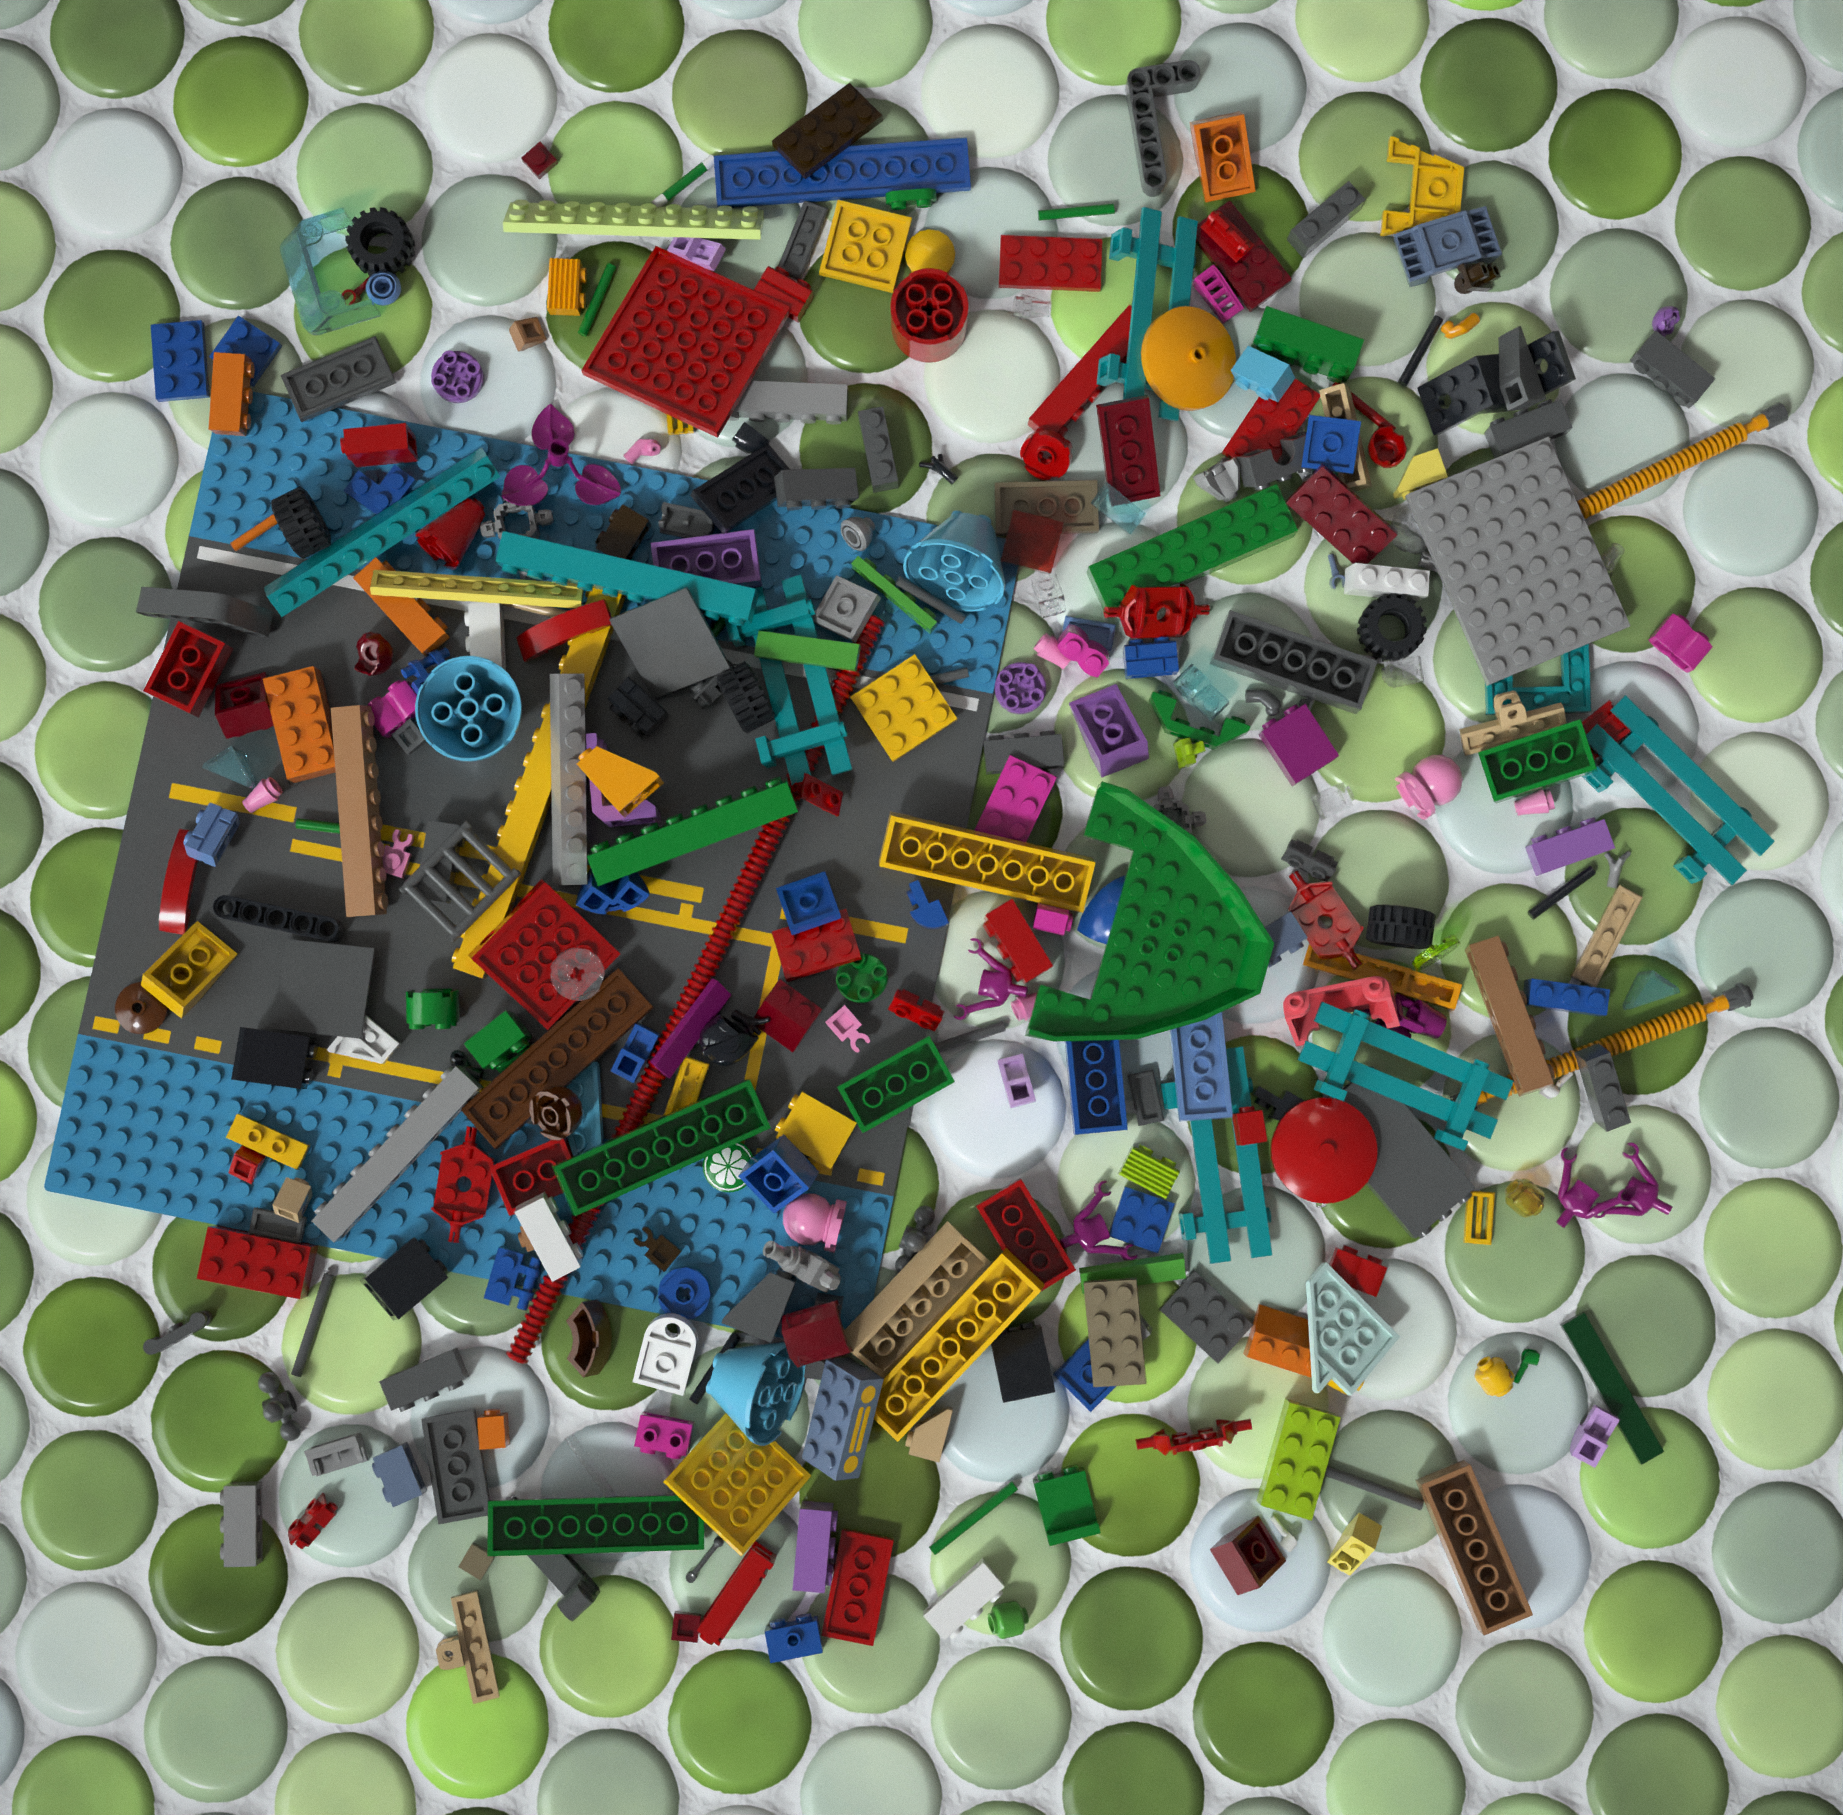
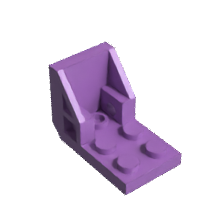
M597 733L586 734L587 749L591 748L593 750L597 746L608 751L607 743H604V740ZM590 780L592 812L609 827L661 823L660 811L647 800L643 801L624 818Z

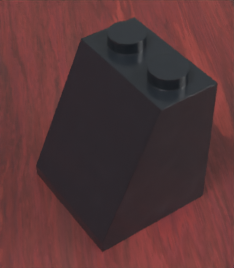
M240 1027L231 1080L307 1089L308 1084L310 1085L313 1080V1069L310 1068L312 1058L315 1059L318 1050V1044L315 1043L316 1037Z
M415 1237L410 1239L360 1280L393 1321L399 1320L448 1278L445 1274L448 1271L439 1259L433 1260L428 1254L431 1249L422 1238L419 1240Z
M1035 1321L1020 1323V1328L1009 1330V1326H1007L991 1343L1003 1403L1055 1393L1042 1327L1040 1324L1035 1325Z

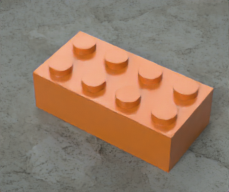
M311 666L264 678L263 683L286 778L297 783L336 773L331 711L321 671Z

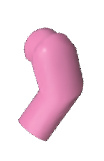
M639 439L623 457L630 464H633L640 456L658 455L661 452V445L654 439Z

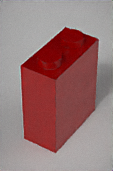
M406 423L343 429L344 438H340L341 451L343 454L345 453L348 460H351L356 467L418 461L416 436Z

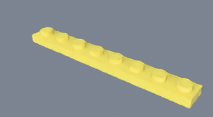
M374 570L370 585L371 595L578 608L582 606L584 590L577 588V584L568 583L567 586L551 581Z

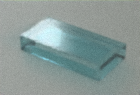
M1106 482L1090 503L1128 534H1132L1146 515L1145 512Z

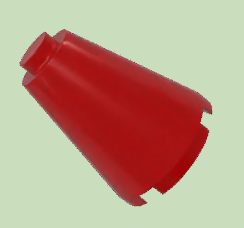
M469 498L465 499L420 529L415 534L416 537H420L417 540L419 545L434 560L437 561L439 558L446 562L443 565L444 567L455 570L460 565L486 516L483 511L485 507L475 498L472 500Z

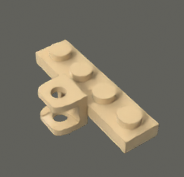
M1509 691L1494 697L1496 720L1459 729L1462 749L1466 756L1566 724L1565 711L1562 703H1557L1526 712L1517 692ZM1511 699L1510 704L1502 705L1504 700Z
M478 1590L452 1596L451 1603L458 1635L443 1639L438 1643L436 1654L439 1667L443 1670H450L465 1665L473 1704L499 1698L500 1693ZM445 1651H451L453 1656H446Z

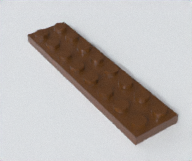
M618 968L468 1102L461 1111L494 1149H498L531 1119L529 1111L530 1101L537 1093L551 1086L567 1087L654 1007Z

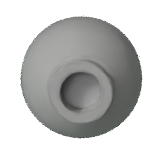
M860 517L845 519L841 522L843 539L852 549L864 551L872 541V531L875 530L873 521L868 517L864 519Z

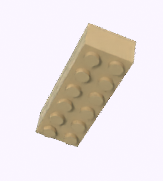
M947 1221L925 1244L924 1248L908 1262L844 1330L848 1345L853 1350L851 1353L877 1375L884 1378L987 1269L991 1262Z

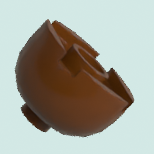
M548 1087L537 1093L530 1101L529 1111L533 1124H539L543 1130L540 1133L550 1140L560 1141L574 1133L582 1122V1103L578 1096L567 1087Z

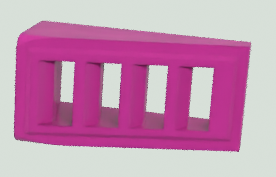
M1214 264L1194 279L1192 285L1222 324L1244 309ZM1212 278L1214 280L1209 285L1205 286L1204 282H1206L1208 279ZM1218 286L1220 290L1211 295L1210 291ZM1225 294L1227 298L1217 304L1216 300ZM1231 302L1233 306L1223 313L1221 309Z

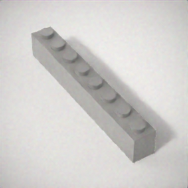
M550 674L553 883L559 885L587 884L586 774L579 768L577 763L580 761L578 757L585 751L584 674Z
M450 1066L441 1075V1083L437 1087L431 1086L423 1094L422 1097L425 1100L418 1107L414 1105L406 1112L404 1116L407 1119L400 1126L396 1124L386 1134L388 1139L383 1145L377 1144L369 1152L370 1159L365 1164L359 1163L350 1173L353 1177L347 1183L342 1182L332 1192L335 1196L328 1203L324 1201L314 1211L316 1216L312 1222L334 1243L341 1241L458 1116L461 1109L484 1088L462 1066H455V1068Z

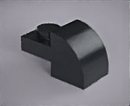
M1256 1086L1253 1093H1251L1256 1098L1254 1103L1266 1110L1269 1107L1273 1108L1268 1118L1279 1121L1293 1106L1304 1101L1287 1090H1283L1281 1096L1277 1097L1264 1088Z

